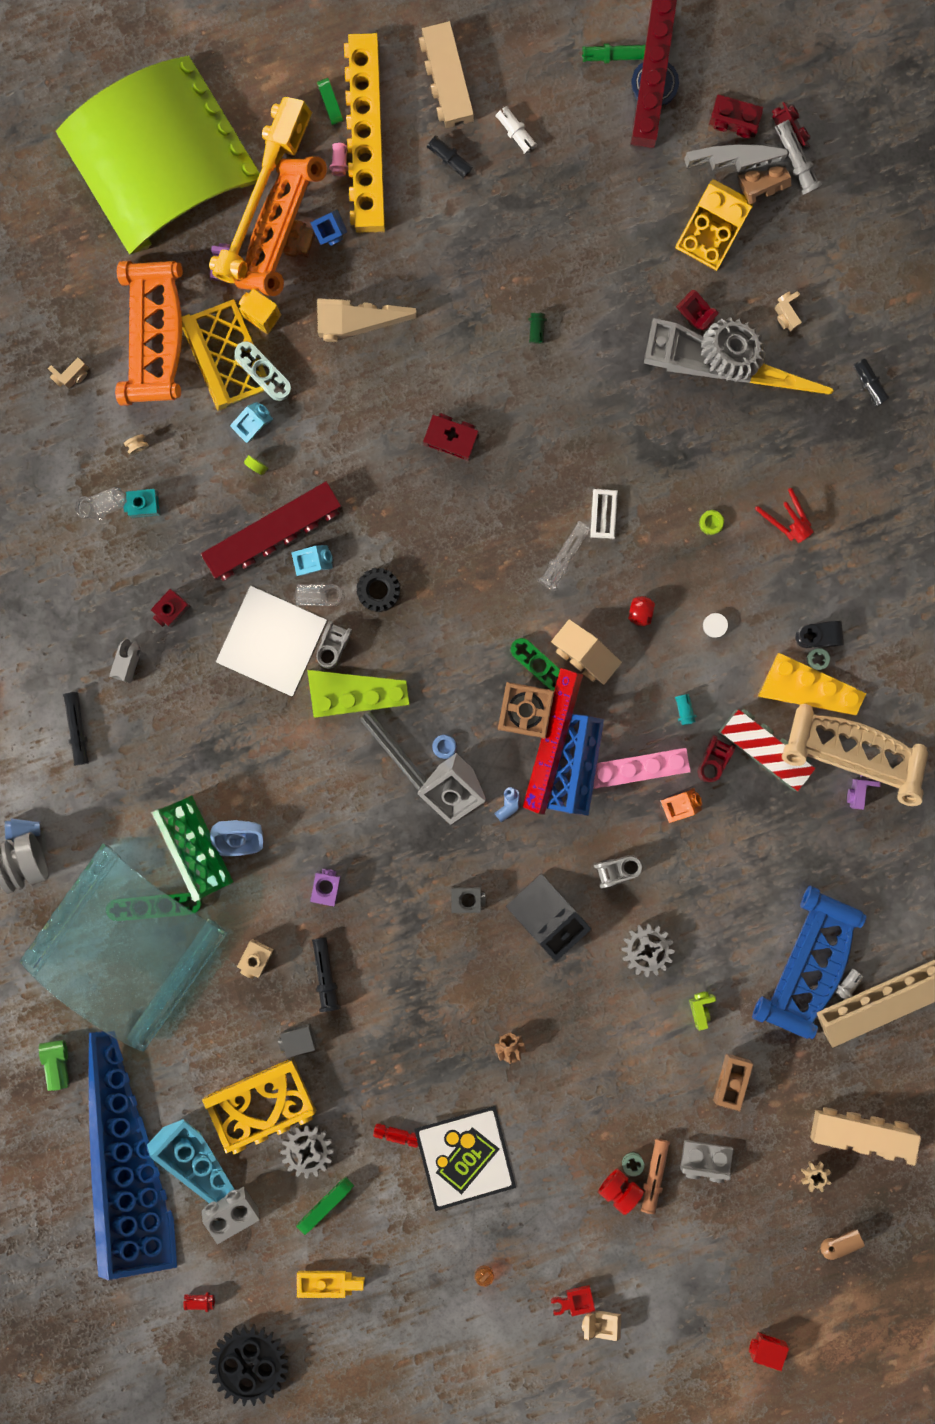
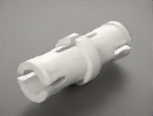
M509 107L502 108L503 113L500 110L496 114V118L507 129L508 136L514 138L524 154L529 153V149L533 150L537 143L526 132L523 122L519 123L509 110Z

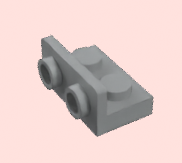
M684 1140L680 1169L682 1173L686 1174L687 1178L700 1179V1176L710 1177V1181L724 1183V1180H731L730 1168L733 1147Z

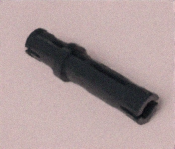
M78 692L63 694L70 734L68 744L72 747L74 766L89 764L86 749L88 739L84 736Z

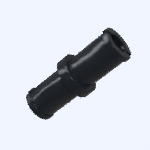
M437 135L428 143L426 148L443 160L442 164L445 166L449 165L463 179L472 170L473 166L459 156L455 148L451 149Z

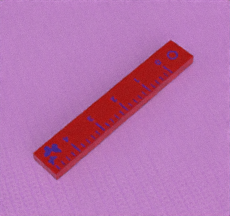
M560 668L554 690L546 738H541L523 808L543 815L546 812L583 674Z

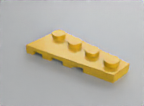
M777 653L757 697L799 705L808 704L815 708L857 715L867 693L781 653Z

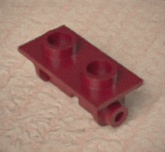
M783 102L784 109L777 107L772 111V119L776 126L789 119L800 145L810 148L808 140L811 138L804 126L800 127L797 121L800 118L794 105L790 106L788 103Z

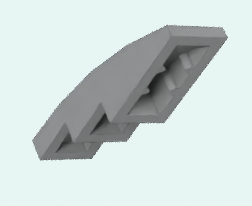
M763 145L715 146L687 152L685 163L687 168L710 162L713 171L736 164L739 174L784 161L788 152L787 149Z

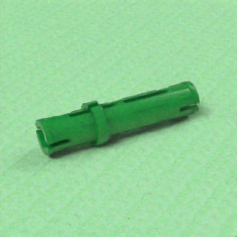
M604 43V46H582V61H604V63H610V61L643 60L645 45L610 46L609 43Z

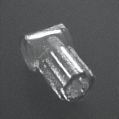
M113 487L91 497L84 496L79 498L76 502L75 510L81 518L99 521L104 519L107 514L124 508V504L127 502L126 496L119 487Z
M297 584L295 591L296 605L336 607L344 602L345 592L341 587L334 584ZM331 589H336L339 593V597L335 602H330L327 598V594Z

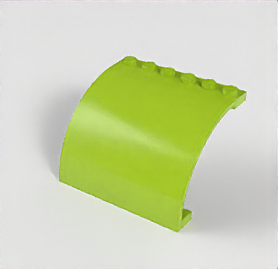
M190 56L159 62L120 79L86 101L56 130L57 135L129 255L147 250L152 245L149 238L183 213L226 191L237 187L243 188L254 185L260 175Z

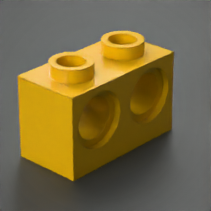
M252 289L250 293L246 292L239 302V305H241L239 310L244 319L266 334H269L281 316L278 306L255 289Z

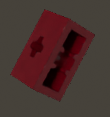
M439 413L438 416L432 415L423 445L469 461L478 437V430H475V425L464 421L461 424L452 421V417ZM451 431H455L458 439L453 438L452 441H449L446 433L450 434Z

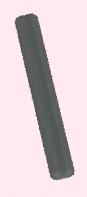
M371 712L365 713L360 718L361 722L419 791L427 781L373 714Z

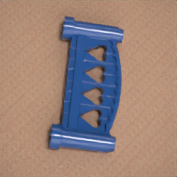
M810 885L801 900V908L808 910L809 913L771 1000L760 997L752 1014L754 1020L761 1023L767 1021L806 1039H813L818 1030V1026L814 1024V1020L818 1017L817 1012L825 1008L835 993L848 963L854 928H861L866 920V915L862 911L820 893V889ZM840 926L842 931L837 936V943L830 945L820 929ZM830 948L832 955L827 958V966L822 968L818 965L810 951ZM820 970L822 978L818 980V987L811 990L801 976V973ZM811 993L813 998L808 1003V1010L801 1012L791 995Z

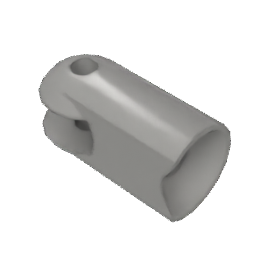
M125 639L119 644L109 677L128 683L132 682L141 653V647L138 642L131 644L129 639Z

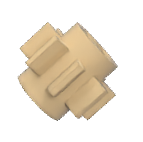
M809 1161V1167L801 1169L805 1174V1178L801 1182L803 1184L810 1183L808 1186L810 1192L814 1188H819L823 1192V1187L826 1184L831 1185V1182L827 1179L831 1171L829 1169L822 1170L824 1164L821 1161L818 1165H813ZM819 1173L821 1176L820 1179L815 1178L813 1180L811 1178L812 1175H817Z

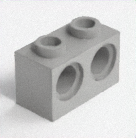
M244 1186L238 1190L230 1191L224 1198L217 1202L209 1203L202 1210V1222L217 1244L260 1220L258 1207ZM237 1206H245L242 1209H236ZM216 1218H223L221 1221H215Z

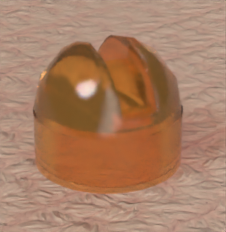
M485 1265L478 1267L475 1271L476 1283L482 1287L489 1286L494 1280L493 1270ZM487 1272L490 1274L483 1282L479 1281Z

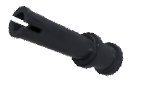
M327 937L312 939L319 982L316 988V992H319L321 1003L319 1012L339 1010L341 1006L338 1005L336 996L338 986L336 982L333 983Z

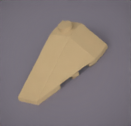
M317 299L318 335L324 341L337 342L338 338L344 339L415 319L417 316L416 308L385 305L382 306V309H377V306L372 305V303L364 302L357 307L350 304L348 300Z

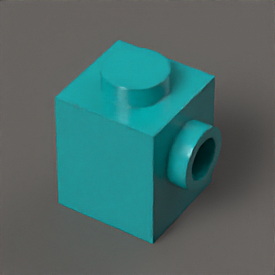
M156 489L126 491V498H123L124 512H128V516L131 518L160 516L158 491Z

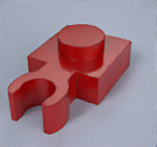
M590 1285L566 1290L567 1298L553 1297L551 1299V1304L558 1302L562 1305L560 1309L553 1310L554 1315H561L566 1310H570L572 1316L595 1311Z

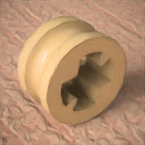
M143 434L134 436L124 442V445L129 447V455L141 452L149 446L147 442H144L145 437Z

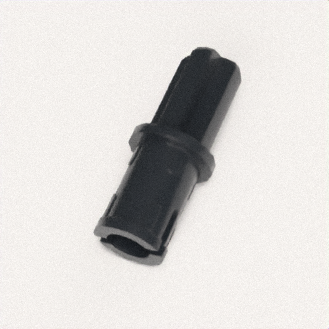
M864 358L856 362L854 368L864 384L862 387L868 390L876 403L875 405L877 406L888 400L890 397L879 381L880 377L875 375L868 361Z

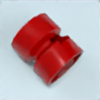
M617 1168L604 1180L598 1193L608 1202L614 1201L613 1206L623 1215H626L640 1201L644 1190L634 1182L629 1183L628 1176Z

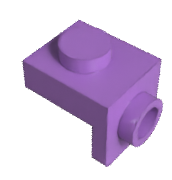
M860 775V780L853 779L852 789L849 788L847 793V803H850V808L864 810L866 786L881 787V782H876L874 779Z

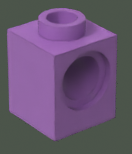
M322 869V872L316 873L310 902L329 906L336 905L341 876L336 875L337 871ZM321 881H330L333 885L332 892H322L320 889Z

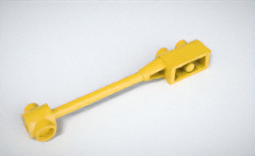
M283 97L280 104L275 103L272 106L271 116L274 118L271 126L266 125L262 131V137L266 144L262 170L229 251L221 250L219 256H212L210 259L209 267L213 270L212 274L224 282L235 283L236 279L243 280L247 273V263L243 261V258L238 253L271 171L275 169L284 153L296 155L312 115L311 110L302 100Z

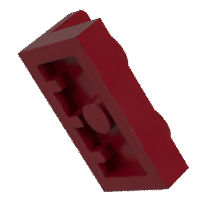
M717 94L709 125H712L718 131L726 132L729 130L736 132L742 138H755L764 107Z

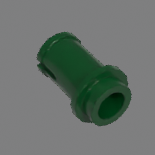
M531 313L530 318H528V321H530L529 343L544 344V323L547 322L545 314Z

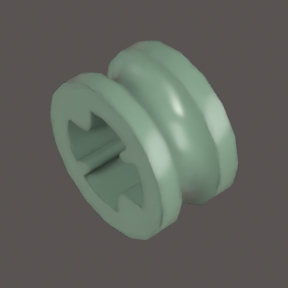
M817 648L808 653L806 661L809 667L815 670H822L828 666L830 656L826 650ZM815 653L824 656V660H821L824 663L821 666L818 663L814 664L812 662V659H815L813 657Z
M630 1152L623 1157L622 1167L627 1175L637 1176L643 1172L644 1162L639 1154ZM634 1158L636 1162H640L639 1166L636 1165V1170H632L629 1166L626 1167V1164L630 1163L629 1159Z

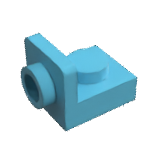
M256 402L248 405L230 426L248 443L273 418L269 415V411L264 405Z
M327 545L313 546L291 552L297 576L333 568L332 554Z

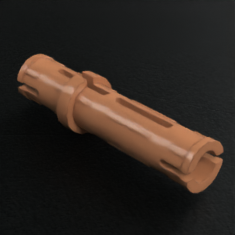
M655 1139L647 1183H644L643 1186L645 1193L641 1211L644 1213L656 1214L659 1193L663 1191L661 1183L670 1142L667 1140ZM659 1154H661L660 1160H659V1165H658V1170H657V1173H655V1172H656L657 1163H658ZM654 1179H656V1180H655L654 1189H653V1195H652V1198H650V1197H651L652 1188H653V1182H654Z

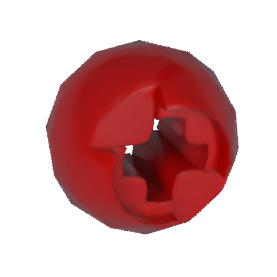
M645 596L633 598L628 617L630 622L636 626L651 624L655 603Z

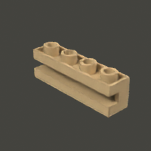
M450 21L422 28V37L419 38L421 51L427 53L428 60L424 62L427 75H432L434 83L430 84L433 98H438L440 107H436L439 122L444 121L445 128L454 127L455 123L464 121V124L474 122V114Z

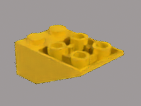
M712 179L675 248L717 271L753 204H748L744 195Z

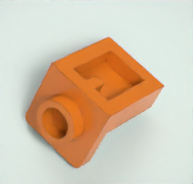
M694 788L661 800L669 823L702 811V799Z

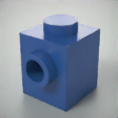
M338 209L310 222L320 245L329 242L330 246L343 240L341 235L348 232Z

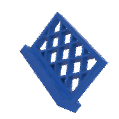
M572 714V720L568 728L572 740L567 745L564 743L560 757L561 759L565 755L568 764L563 769L558 764V774L555 776L551 790L554 798L548 802L547 809L589 816L604 719ZM580 720L578 734H576L573 726ZM574 745H576L575 755L573 758L569 750ZM572 769L569 782L565 774ZM561 779L564 788L558 793L555 784ZM568 793L567 804L565 807L561 798Z

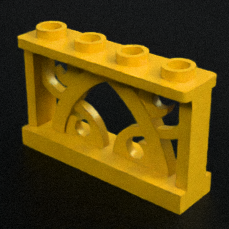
M294 1057L208 1094L202 1099L222 1142L225 1153L232 1151L233 1154L245 1150L246 1145L253 1141L255 1144L269 1139V1134L277 1132L279 1135L290 1130V1125L294 1123L305 1124L313 1119L312 1115L316 1113V1108L299 1073ZM291 1072L298 1090H287V1073ZM272 1083L274 1086L272 1090L278 1089V1092H267L265 1085ZM255 1088L264 1097L277 1098L274 1110L268 1120L256 1119L243 1113L251 1101L250 1089ZM294 1095L299 1097L303 1102L302 1109L296 1113L290 1112L289 1106L297 1104L292 1100H286V1096ZM242 1096L245 1099V1103L238 1110L236 1107L240 1103H237L235 1098ZM218 1103L230 1115L224 1123H222L215 1107ZM282 1113L286 1117V1119L276 1123L280 1114ZM234 1119L239 1121L234 1127V1132L237 1128H241L244 1131L243 1136L237 1139L230 1137L227 1132L229 1123ZM251 1127H252V1128L261 1129V1130H259V1131H256V1132L250 1134V1133H251Z

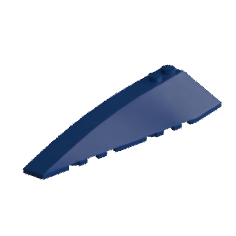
M114 1030L89 1033V1133L98 1277L106 1280L177 1268L174 1218L171 1210L167 1211L165 1201L167 1196L165 1190L162 1189L159 1179L160 1174L154 1160L149 1155L147 1147L149 1139L142 1117L139 1116L136 1107L138 1104L129 1085L130 1079L123 1066V1057Z

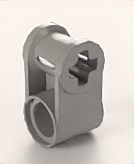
M329 620L316 655L317 661L323 668L331 669L338 664L352 629L348 628L346 630L334 625L333 621ZM325 651L334 653L335 657L331 663L322 662L321 656Z
M628 855L594 864V868L598 869L600 876V888L613 886L639 876L642 871L640 860L636 856ZM629 860L635 861L638 865L634 873H627L624 870V864ZM606 868L608 869V873L610 876L609 879L607 878V874L605 871Z

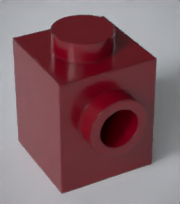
M169 589L151 609L155 614L152 618L162 627L165 625L173 627L191 606L174 590Z

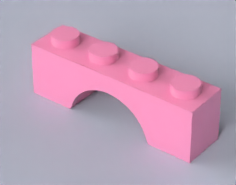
M680 748L599 762L596 767L593 788L690 772L687 749Z

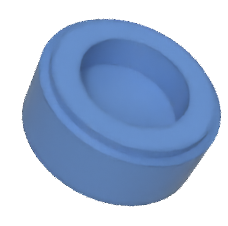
M440 735L434 740L432 748L437 757L447 759L454 755L457 745L451 736Z

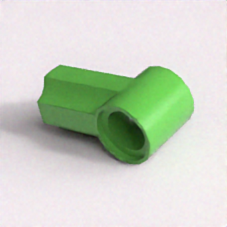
M66 1041L40 1043L39 1058L41 1064L44 1065L47 1090L55 1091L68 1088L69 1079L66 1065L68 1049Z

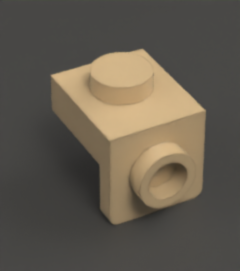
M789 291L777 299L779 303L774 308L779 315L777 319L784 329L787 328L789 332L798 328L802 323L790 305L799 298L800 293L798 291L793 294Z
M77 358L62 374L52 366L48 369L53 373L50 378L58 386L61 387L64 384L70 389L75 383H80L87 376L86 371L89 368Z
M598 1310L586 1314L582 1322L584 1339L590 1340L594 1337L614 1341L621 1339V1314Z

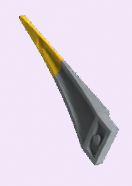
M653 318L644 359L645 364L667 368L669 372L726 379L725 375L718 377L716 370L710 371V364H704L706 357L701 356L703 348L700 347L703 336L677 323ZM764 363L755 375L750 376L745 381L742 378L740 379V382L832 394L834 391L830 387L792 375Z

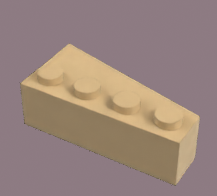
M823 1107V1111L815 1110L810 1136L814 1143L848 1150V1146H851L853 1151L866 1155L872 1154V1151H875L878 1156L884 1157V1159L894 1161L897 1156L904 1158L907 1161L906 1164L916 1165L921 1136L911 1129L908 1123L894 1121V1124L885 1123V1119L871 1116L870 1120L863 1119L860 1114L854 1112H847L846 1115L837 1114L838 1110Z

